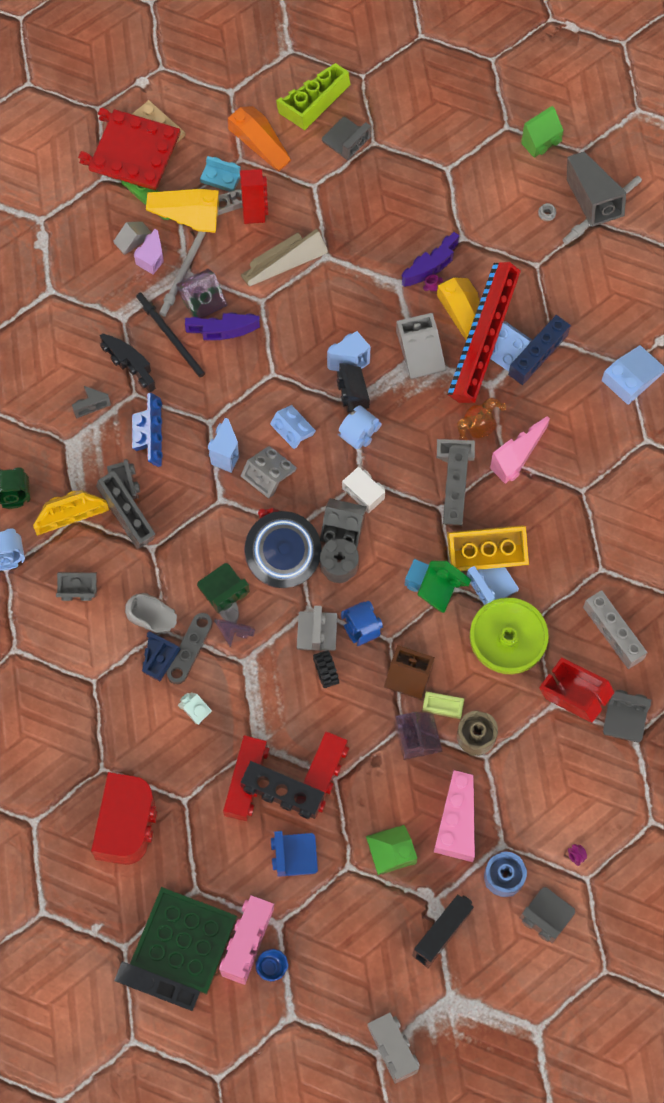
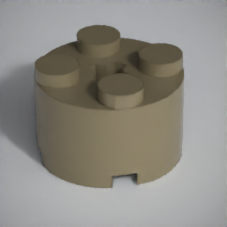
M471 711L465 714L457 730L459 746L471 756L483 755L489 752L496 742L498 725L495 719L488 713ZM474 731L477 733L481 732V735L474 734Z

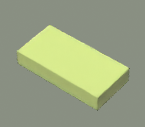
M426 691L422 712L461 719L464 698Z

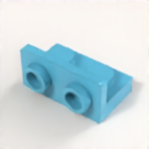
M207 156L206 166L201 175L200 183L228 192L234 191L240 179L241 167L233 162L229 163L217 157Z

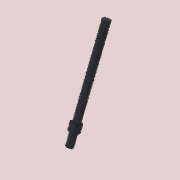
M142 292L138 293L136 298L143 305V310L148 315H151L198 377H203L205 372L157 313L153 303L149 302Z

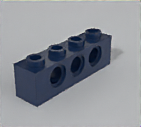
M555 315L510 364L508 375L523 385L569 334L571 325L558 315Z

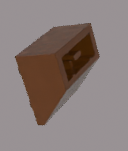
M397 645L384 688L421 700L434 665L435 657Z

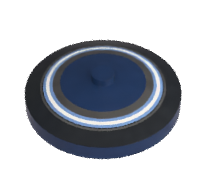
M278 511L267 514L260 518L247 534L244 545L246 563L252 574L268 586L275 588L297 586L312 576L320 562L321 542L319 535L307 519L296 513Z

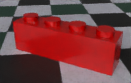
M262 169L240 170L244 224L265 223V216L268 215L266 176L262 175Z
M325 732L303 783L325 792V797L326 794L330 795L334 787L332 780L334 776L338 777L342 765L339 764L342 758L346 759L350 749L347 747L348 740ZM297 796L295 802L302 804L306 801V798ZM323 800L318 813L323 812L326 801Z
M243 736L223 809L224 816L248 821L249 816L252 817L255 805L252 804L253 798L257 797L258 794H247L241 788L240 782L250 761L262 765L263 760L268 759L270 748L267 747L266 740Z

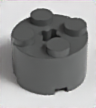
M344 539L328 541L320 554L322 573L328 580L334 583H344L356 575L359 554L355 544Z

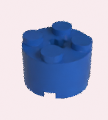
M363 601L341 612V618H345L347 622L344 628L353 643L358 642L357 646L380 637V629L383 628L382 621L379 617L375 616L374 608L370 601Z

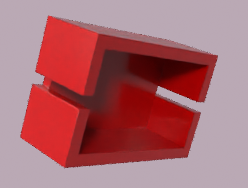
M562 657L552 669V673L559 684L557 685L553 676L549 674L539 687L546 700L590 723H593L602 711L601 705L605 706L615 693L607 679Z

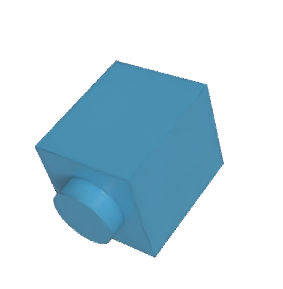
M416 559L413 560L405 578V586L413 592L419 591L429 565Z

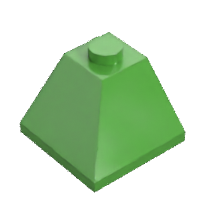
M405 825L366 836L378 875L417 863L416 852Z

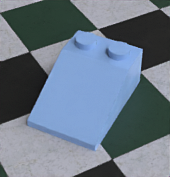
M639 345L604 371L602 382L629 405L664 373V366Z

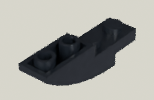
M106 334L100 335V346L105 353L109 352L115 366L119 365L122 370L128 368L132 375L138 377V383L143 389L146 388L149 392L156 389L155 381L149 375L151 372L150 363L143 355L118 338Z
M123 961L114 979L115 982L193 1011L200 994L198 990Z

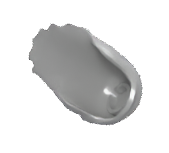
M139 593L133 595L126 603L125 613L128 620L139 627L155 633L170 631L177 624L175 610L165 605L157 597L150 596L147 593Z

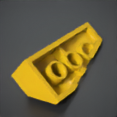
M192 189L149 192L147 194L146 211L163 218H170L177 221L178 224H185L196 231L216 233L219 190Z
M452 278L438 285L437 297L465 340H467L480 303L478 292L468 278Z

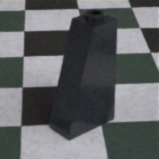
M457 894L414 948L412 956L429 969L473 911L472 901L464 895L461 897Z

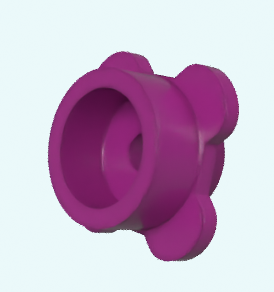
M437 275L427 276L424 280V291H437L438 285L443 282V279L441 277L438 278Z
M573 844L572 848H568L569 858L577 866L587 859V853L583 846Z

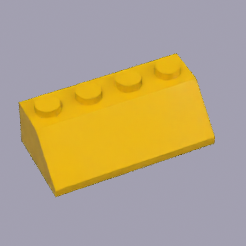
M524 525L447 532L450 563L460 571H468L473 566L478 570L529 565L526 526Z

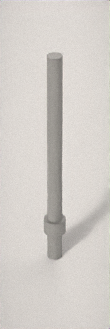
M636 176L623 187L626 194L642 181L639 176ZM586 219L580 225L577 224L573 227L571 232L562 239L563 242L567 245L574 238L581 236L584 230L590 226L588 220Z
M198 232L169 293L163 299L164 304L159 312L161 316L165 317L170 306L174 304L175 296L206 232Z

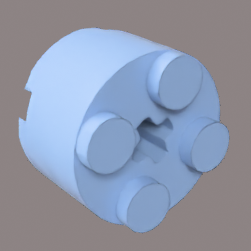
M361 405L353 409L356 411L353 415H347L338 430L341 432L338 436L355 449H360L362 446L367 447L372 441L371 436L373 433L377 432L382 425L378 418Z
M10 528L0 532V571L14 569L18 567V563L21 560L22 563L24 562L25 556L21 536L16 533L15 529Z

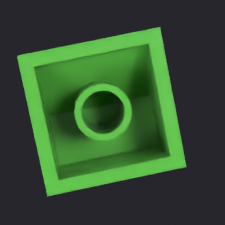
M553 106L524 124L521 144L534 158L539 154L543 155L553 145L557 146L562 141L564 130Z

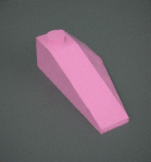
M548 416L531 426L527 434L523 431L515 441L509 440L493 453L490 469L505 484L509 480L514 481L519 476L520 470L548 427L550 420Z

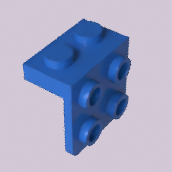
M274 831L275 838H271V849L276 850V858H272L273 870H277L278 877L308 875L318 872L316 839L313 833L283 835L282 831Z

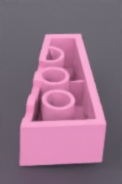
M454 770L434 853L473 862L475 858L473 775Z
M250 896L249 901L245 900L242 907L243 916L241 920H237L234 928L236 933L233 939H230L227 946L228 952L226 957L222 959L219 967L222 977L243 985L246 984L273 913V903L254 896Z

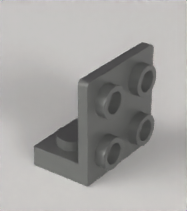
M342 117L322 137V142L346 160H349L371 138V125L365 122L362 126H357L348 118Z

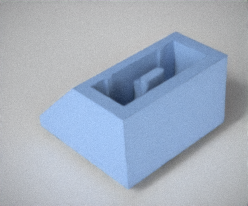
M358 331L346 335L340 343H335L329 347L327 351V368L339 371L340 363L358 366L361 369L370 364V345Z
M225 418L223 423H219L217 426L216 437L209 442V457L211 465L232 473L239 459L238 441L229 419Z

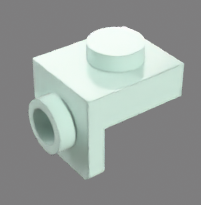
M193 692L185 694L178 704V707L183 709L195 724H199L212 712L200 696Z

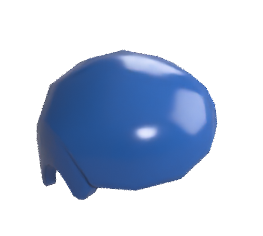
M276 949L262 952L255 964L257 974L266 981L279 980L288 969L287 957L282 951Z

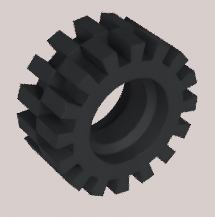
M329 650L314 654L313 660L323 688L339 684L337 670Z

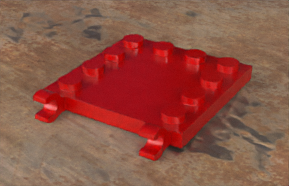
M100 108L98 111V115H100L99 120L108 122L93 157L87 152L81 151L78 156L80 158L79 163L88 165L89 171L156 191L180 136V128L116 109L110 113L107 109Z

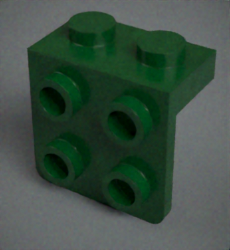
M228 563L221 565L197 583L200 591L218 614L220 611L230 608L232 603L243 599L250 592L247 581L245 579L241 580Z

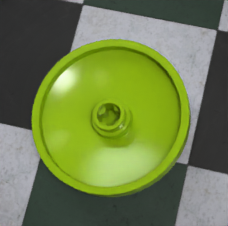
M499 598L484 605L475 615L470 629V643L475 656L487 668L502 674H518L531 669L543 657L548 644V628L541 613L528 602L517 598Z

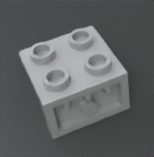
M268 446L247 460L241 477L267 498H270L274 495L279 482L294 473L297 467Z

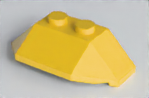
M83 490L71 491L63 497H54L44 504L33 525L35 532L38 536L109 511L108 504L105 499Z

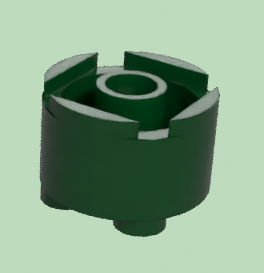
M14 468L13 470L0 469V504L2 508L14 509L24 506L23 503L25 501L27 503L30 501L29 476L24 472L23 468Z

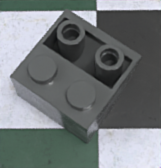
M330 498L325 509L320 541L327 543L330 540L344 539L355 544L357 549L367 506Z

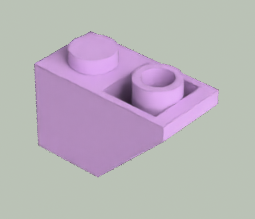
M156 229L146 236L143 245L138 247L134 253L136 265L153 275L164 262L160 238Z

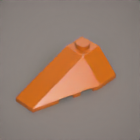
M240 107L228 117V130L279 172L291 161L267 118L255 107Z

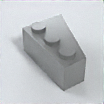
M388 1013L367 1024L395 1084L418 1073L419 1062L415 1054L412 1055L409 1049L410 1044L405 1035L402 1036L399 1030L401 1025L396 1016L392 1017L391 1013Z

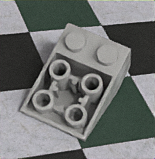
M433 313L397 321L396 333L410 379L446 371Z

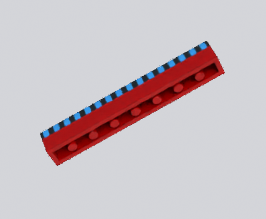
M511 262L493 263L447 394L458 403H475L521 272Z

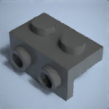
M126 459L124 462L107 466L108 474L115 471L132 499L139 498L138 481L135 482L133 477L136 474L134 464H130V461Z
M97 572L57 573L56 597H61L62 601H71L73 597H80L81 601H91L92 597L97 596Z

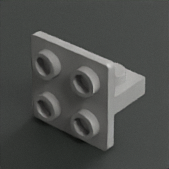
M314 606V612L300 611L298 615L297 649L335 651L337 613L322 612V606Z

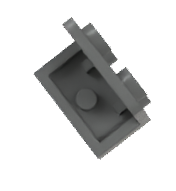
M623 690L614 691L615 693L608 702L603 734L637 743L641 742L647 712L650 709L652 700L640 694L634 696L629 695Z
M543 887L530 905L523 911L520 919L526 927L537 931L546 942L550 941L553 944L574 916L575 909L547 887Z

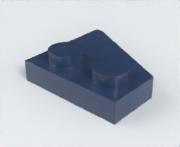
M148 631V646L145 648V661L143 662L142 672L160 682L181 649L179 646Z

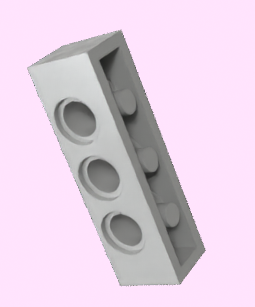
M601 590L588 598L583 606L584 610L627 669L643 661L648 652L604 592Z

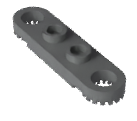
M199 613L193 618L179 646L181 650L167 670V676L171 683L181 684L186 680L212 628V619L208 614ZM206 619L208 624L206 627L201 628L197 625V621ZM173 670H181L183 672L182 676L177 679L173 678L171 675Z

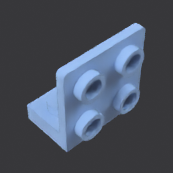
M503 321L490 359L509 371L510 364L532 342V339L508 322Z
M473 566L467 571V577L471 579L470 584L484 605L499 598H507L519 590L505 567L477 570Z

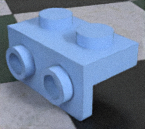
M292 405L277 411L270 423L293 449L297 448L302 440L313 436L316 431Z

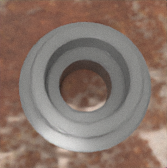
M546 203L539 208L538 215L544 221H551L556 216V209L552 204Z

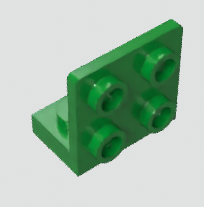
M431 561L418 591V596L439 612L444 613L454 588L469 586L471 579L448 561Z

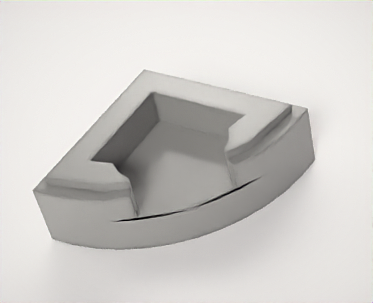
M236 602L232 603V606L227 610L219 612L230 629L235 626L239 618Z

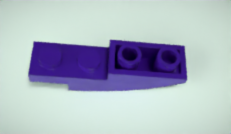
M455 232L450 236L447 235L443 239L442 245L439 248L436 247L430 255L425 252L422 256H418L414 260L413 265L410 268H406L402 273V285L406 287L423 282L427 276L436 275L453 261V250L459 243V235Z
M223 313L222 320L217 318L200 319L199 317L185 318L186 333L203 334V340L235 338L260 328V316L254 314Z

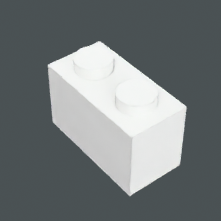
M358 466L342 481V489L359 505L367 506L366 511L370 513L385 499V488L379 482L376 483L372 480L368 471L362 470Z

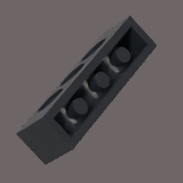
M250 761L240 782L241 788L247 794H258L262 796V800L268 803H273L274 801L287 811L295 810L299 812L298 815L305 819H310V817L316 818L325 798V792ZM261 780H266L269 782V785L261 788L258 786V783ZM279 788H285L287 793L280 796L276 791ZM303 796L306 798V801L298 804L295 802V798Z

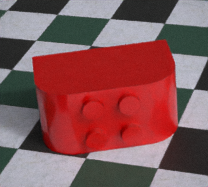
M108 772L91 849L95 860L130 865L138 862L145 855L148 842L151 843L153 839L152 823H156L158 812L156 811L152 790L149 784L142 778Z

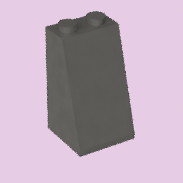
M585 152L568 156L567 182L590 226L593 227L625 216V190Z

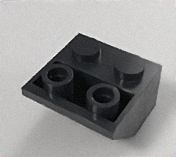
M340 363L339 371H337L338 379L336 381L338 390H341L342 393L341 402L343 407L346 406L348 413L355 411L353 409L360 405L368 409L370 399L361 367Z

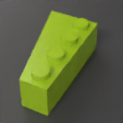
M336 63L317 74L315 79L304 82V86L297 90L293 89L284 98L280 97L277 99L278 113L303 130H306L351 85L349 71Z

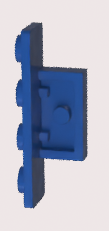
M148 393L147 410L132 414V449L139 451L148 448V462L160 467L162 466L163 457L161 432L162 401L155 394Z

